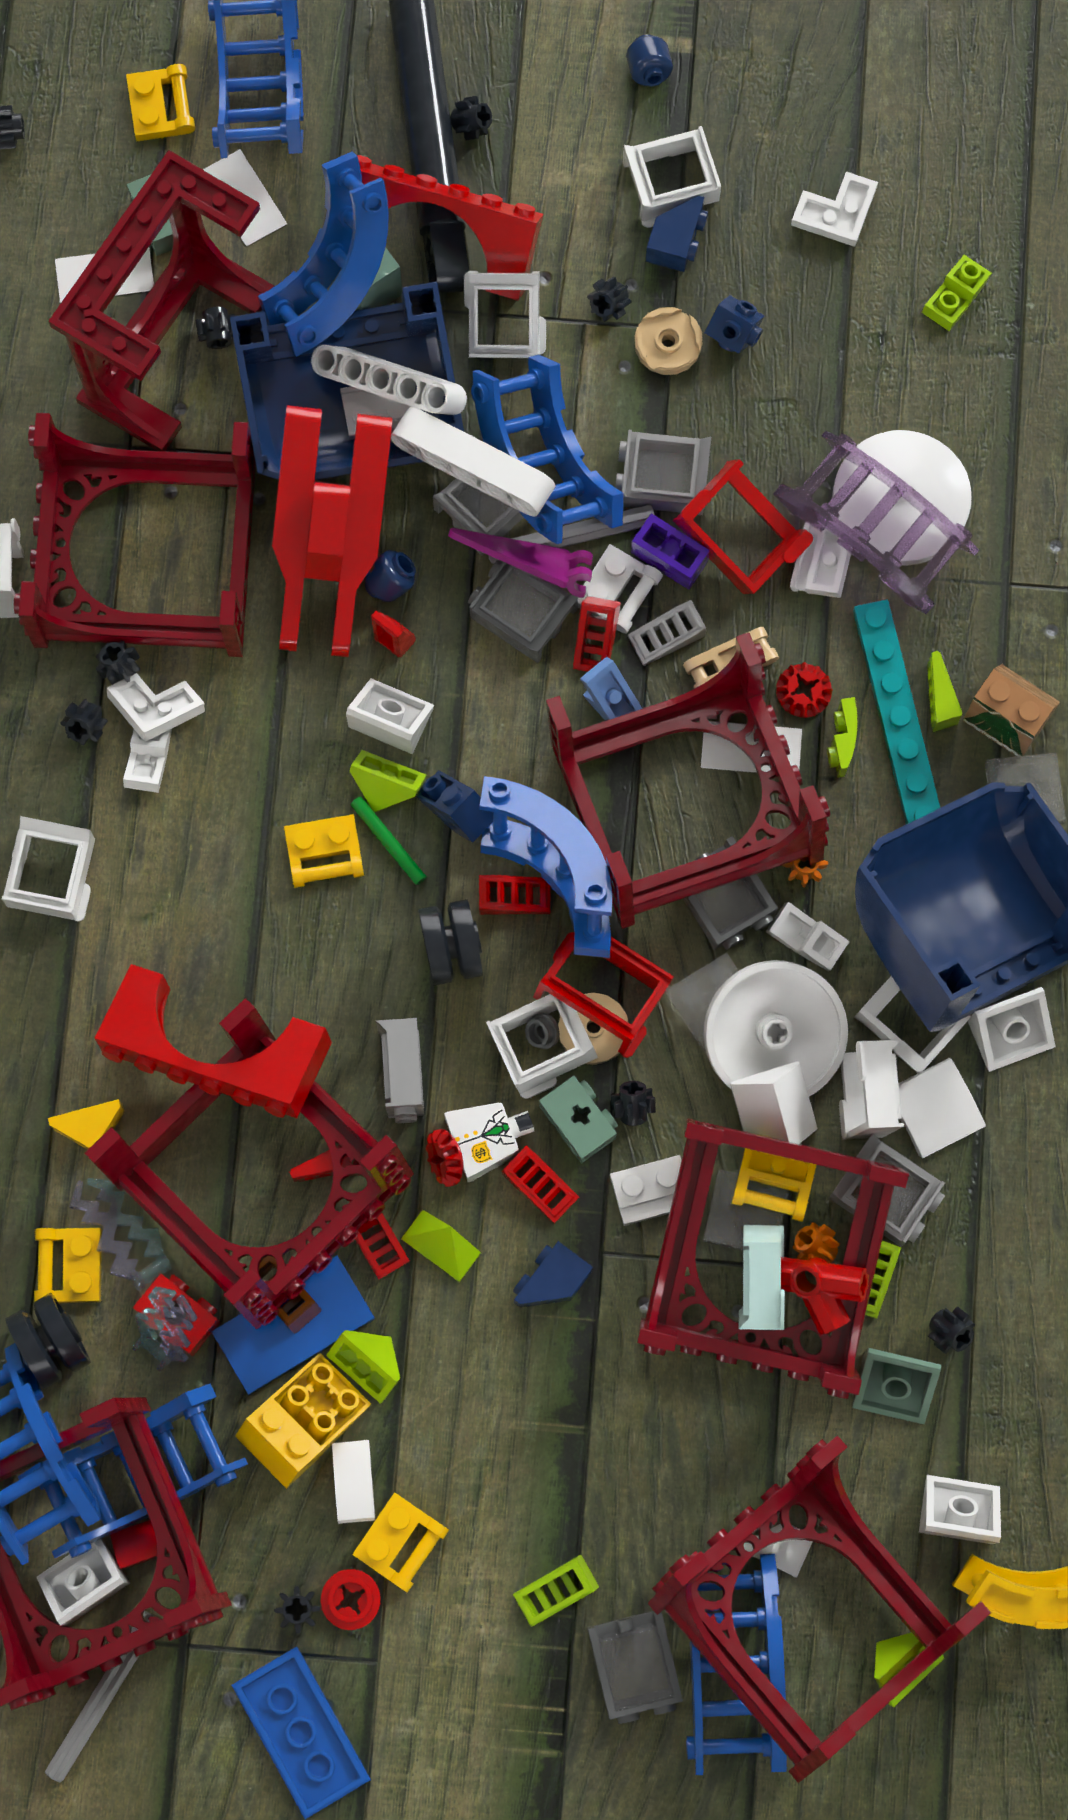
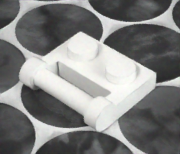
M609 544L592 571L591 581H586L583 585L586 586V594L584 598H578V608L581 609V603L587 596L617 601L633 574L641 579L620 611L616 630L622 633H627L632 626L631 620L652 586L658 585L663 574L655 567L645 565ZM592 612L591 614L607 618V614Z

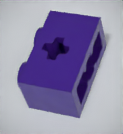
M652 513L632 540L631 554L650 566L655 567L688 590H690L708 563L710 552L709 549Z

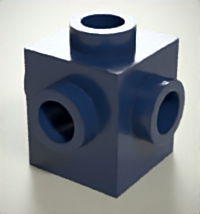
M729 295L718 304L704 333L717 340L723 349L741 353L748 346L754 347L763 332V329L759 326L764 315L759 313L750 302L737 300Z

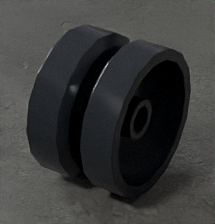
M468 899L449 903L447 908L449 926H444L441 911L437 906L418 909L434 986L452 982L454 973L451 960L456 958L460 974L465 979L483 976L480 953H482L476 921L472 919Z
M52 1293L34 1302V1311L41 1324L40 1326L37 1325L28 1312L22 1309L5 1318L7 1327L20 1353L44 1389L62 1380V1369L56 1356H59L66 1368L73 1372L91 1363L77 1327Z

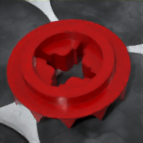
M803 662L802 664L790 665L788 669L780 674L776 685V696L779 704L786 712L796 717L808 718L818 715L828 706L833 689L829 676L819 666ZM798 678L805 685L816 683L810 690V699L804 693L793 695L799 687Z
M435 1130L428 1135V1144L425 1148L428 1153L427 1161L431 1165V1173L436 1175V1180L439 1184H444L446 1187L457 1185L461 1180L464 1166L461 1149L455 1138L447 1130Z
M346 1569L335 1573L325 1583L321 1593V1607L324 1615L333 1625L345 1630H356L368 1625L377 1615L380 1607L381 1597L376 1582L365 1572L356 1569ZM342 1585L349 1589L351 1593L365 1590L357 1600L360 1614L350 1606L337 1610L336 1607L341 1605V1602L345 1599L344 1591L341 1588Z

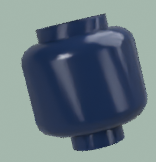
M642 35L636 38L627 49L626 58L631 77L637 84L657 86L671 75L673 70L672 59L668 45L662 38L653 35Z
M388 550L382 553L364 578L367 592L372 597L384 602H392L410 590L415 583L416 569L414 563L406 554Z

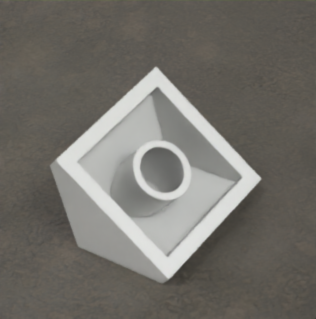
M370 678L347 708L346 717L349 728L413 754L434 705Z
M1042 987L975 1011L968 1020L989 1072L1056 1047L1045 992Z
M799 1061L730 1082L743 1131L800 1144L818 1129Z
M927 1475L919 1533L987 1544L1000 1543V1486Z
M102 1539L90 1543L93 1548L90 1551L75 1558H71L69 1554L36 1577L60 1626H69L130 1584L124 1572L119 1570L117 1561Z

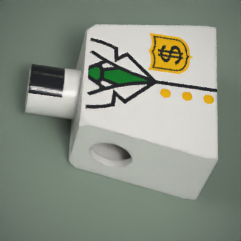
M493 1103L444 1113L449 1132L461 1149L464 1165L463 1171L467 1182L474 1181L514 1158L519 1153L515 1138L534 1132L528 1111L507 1118L502 1103Z

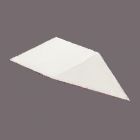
M779 1524L770 1530L778 1533L782 1530V1526ZM786 1540L777 1542L760 1550L753 1557L760 1559V1554H775L777 1568L797 1578L812 1541ZM744 1543V1549L751 1552L753 1550L752 1545Z

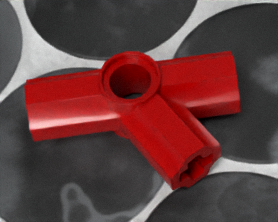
M781 1257V1290L793 1292L803 1299L820 1335L832 1332L851 1321L840 1299L857 1302L865 1300L869 1287V1275L866 1268L827 1263L824 1259L812 1257L808 1260ZM805 1271H809L815 1276L816 1285L807 1280Z

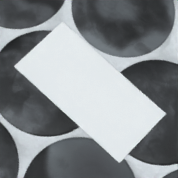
M241 149L228 155V158H223L203 169L259 202V212L241 236L246 247L287 225V222Z
M149 248L116 295L146 292L152 289L154 281ZM95 254L55 259L60 303Z
M709 721L713 725L720 724V722ZM728 723L727 726L730 731L739 732L744 729L746 724ZM775 727L778 736L784 735L790 749V755H787L790 765H797L799 769L802 729ZM754 729L752 733L745 738L747 743L750 745H755L758 743V741L754 742L753 739L755 732ZM703 733L701 768L757 773L751 760L736 745L714 734ZM768 765L761 767V770L764 772L771 770Z

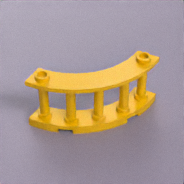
M972 1554L952 1583L954 1587L969 1595L966 1602L970 1606L974 1607L982 1601L991 1612L989 1616L1003 1622L1034 1626L1038 1629L1068 1628V1566L1055 1570L1026 1572L1000 1567Z

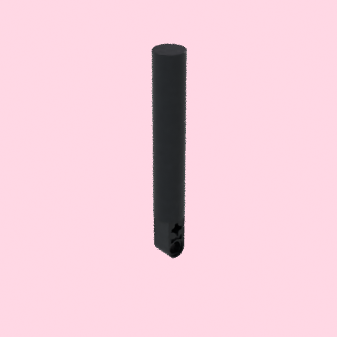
M389 0L412 175L416 177L419 174L429 175L436 178L437 183L450 186V184H460L434 0ZM416 202L419 230L424 242L429 283L437 282L439 292H464V276L469 271L464 236L465 221L454 212L442 206L428 202Z

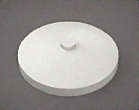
M888 431L862 441L846 456L836 475L833 486L832 505L838 526L855 530L856 536L853 546L858 551L871 559L890 565H915L941 555L958 539L969 517L971 487L967 473L960 460L940 441L913 431Z
M763 961L747 966L733 974L722 984L712 998L704 1022V1045L709 1062L718 1077L730 1089V1082L799 1061L808 1095L811 1096L826 1085L834 1076L843 1060L848 1041L846 1013L833 987L813 970L788 961Z

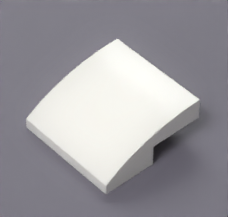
M951 1058L898 1083L901 1119L899 1120L905 1124L915 1149L922 1158L986 1126L968 1087Z

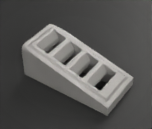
M689 600L631 632L627 637L642 665L645 666L705 637L706 627L693 602ZM684 617H687L692 627L689 631H687L681 620ZM673 623L680 636L674 638L668 625ZM659 629L667 641L664 645L661 644L655 633ZM648 635L655 649L654 651H648L642 637Z

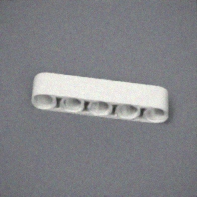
M321 345L314 350L311 357L312 368L320 376L429 413L457 415L464 410L466 405V392L462 386L350 348Z
M415 407L407 409L391 434V441L401 450L529 516L535 517L539 514L556 487L553 480L543 472Z

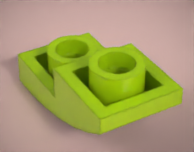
M963 255L946 275L943 284L925 304L921 313L950 331L979 294L992 273L966 255Z
M855 697L841 699L838 711L834 712L836 731L843 734L834 735L831 747H827V758L830 768L836 767L838 778L845 777L855 748L857 737Z

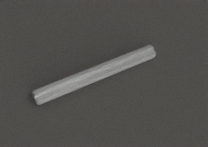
M651 505L623 511V525L616 528H610L596 518L564 525L562 543L555 544L538 532L512 539L562 548L639 529L643 526L651 513L655 515ZM488 555L490 562L495 564L498 559Z
M147 1611L143 1613V1617L147 1622H149V1617L154 1616ZM132 1627L131 1633L137 1631L138 1629ZM133 1651L121 1656L123 1664L104 1673L45 1770V1774L49 1778L59 1783L65 1779L138 1657H135Z

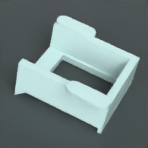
M744 1225L743 1307L739 1310V1329L784 1330V1290H781V1257H784V1225Z

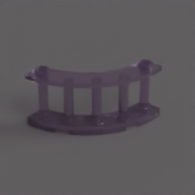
M825 431L821 436L833 448L802 487L797 486L793 490L781 484L773 495L792 515L807 522L820 532L826 528L839 538L837 543L860 562L866 559L880 571L877 576L907 605L927 614L935 605L925 594L928 591V584L958 548L973 555L978 553L979 549L970 541L973 535L961 524L956 523L954 525L942 512L904 480L857 448V444L844 433L836 436ZM843 458L857 465L858 468L828 504L823 503L822 506H819L813 502L812 495ZM871 474L890 487V489L860 526H854L851 529L838 519L840 517L838 512ZM902 497L921 514L890 552L885 551L882 554L869 543L871 540L869 535ZM933 523L948 539L916 578L912 577L910 579L899 569L902 565L900 561L930 524Z

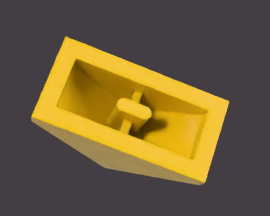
M117 1099L48 1118L49 1125L56 1132L88 1150L111 1127L115 1129L124 1114V1107L120 1100Z

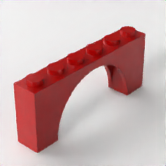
M357 155L364 185L378 178L384 180L388 209L407 202H428L442 206L462 218L473 230L485 254L487 273L529 274L544 215L535 212L536 209L533 206L524 203H517L516 205L504 203L501 197L494 194L477 195L470 193V189L460 184L443 185L437 183V179L432 176L419 174L416 177L404 173L405 170L399 166L385 165L382 167L372 164V160L368 157ZM486 289L487 292L517 301L525 292V290Z
M133 964L130 965L94 1038L104 1057L117 1063H121L122 1060L134 1063L135 1067L146 1073L153 1074L154 1071L164 1073L170 1080L184 1085L190 1082L199 1085L201 1090L211 1095H219V1093L229 1095L235 1102L250 1107L252 1104L264 1107L268 1113L276 1117L283 1118L285 1115L298 1118L332 1044L325 1027L292 1017L290 1023L276 1041L250 1058L227 1064H210L196 1061L180 1053L167 1040L164 1028V1011L171 989L164 975Z

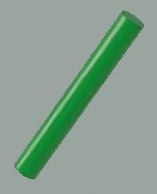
M361 796L356 798L350 806L416 886L421 884L427 878L424 872Z

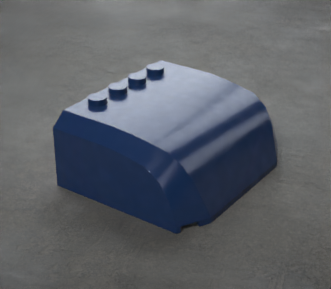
M437 282L402 287V303L354 311L344 324L327 339L297 357L293 353L284 326L286 323L267 326L264 311L230 317L257 471L259 474L279 479L287 405L322 409L315 481L351 475L355 439L349 440L340 388L351 386L315 373L312 368L311 357L318 346L331 345L350 348L455 383ZM424 411L464 432L461 413L447 415ZM390 440L387 468L424 462L401 450Z
M992 782L878 838L857 870L855 885L856 908L863 929L888 972L929 1032L940 1031L1068 964V834L1031 783H1026L1024 786H1006L1005 783Z

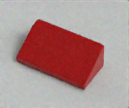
M151 1520L110 1535L119 1570H124L157 1558V1541Z

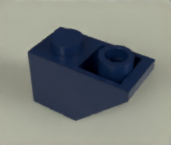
M696 196L656 217L647 245L645 262L685 272L688 260L694 262L699 242L694 240L697 230L703 231L707 221L708 211L703 210L705 197Z
M439 770L425 781L423 787L416 794L418 800L449 828L472 843L493 822V812L480 810L481 797L475 790Z
M559 1241L553 1248L547 1244L535 1260L539 1267L531 1277L525 1274L513 1289V1292L517 1294L514 1304L522 1308L571 1301L592 1273L593 1267Z

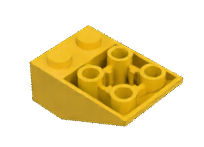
M319 1353L246 1418L235 1437L287 1489L371 1406V1403Z

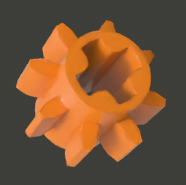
M807 857L782 865L791 869L788 877L789 881L796 878L801 880L802 887H806L808 880L811 878L817 882L821 881L822 876L817 869L827 868L828 861L823 860L811 864L810 868L806 866L801 869L798 866L800 860L803 862L808 860Z
M814 1222L810 1226L800 1229L795 1236V1245L793 1246V1249L799 1253L797 1259L808 1260L812 1257L824 1259L827 1263H832L837 1256L838 1246H840V1243L833 1239L836 1232L825 1224L820 1227Z

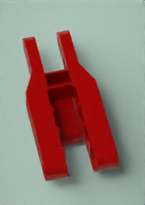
M287 405L272 541L273 550L286 582L279 650L296 652L304 578L339 582L331 656L349 657L356 590L378 558L392 418L357 414L349 486L315 482L322 409Z

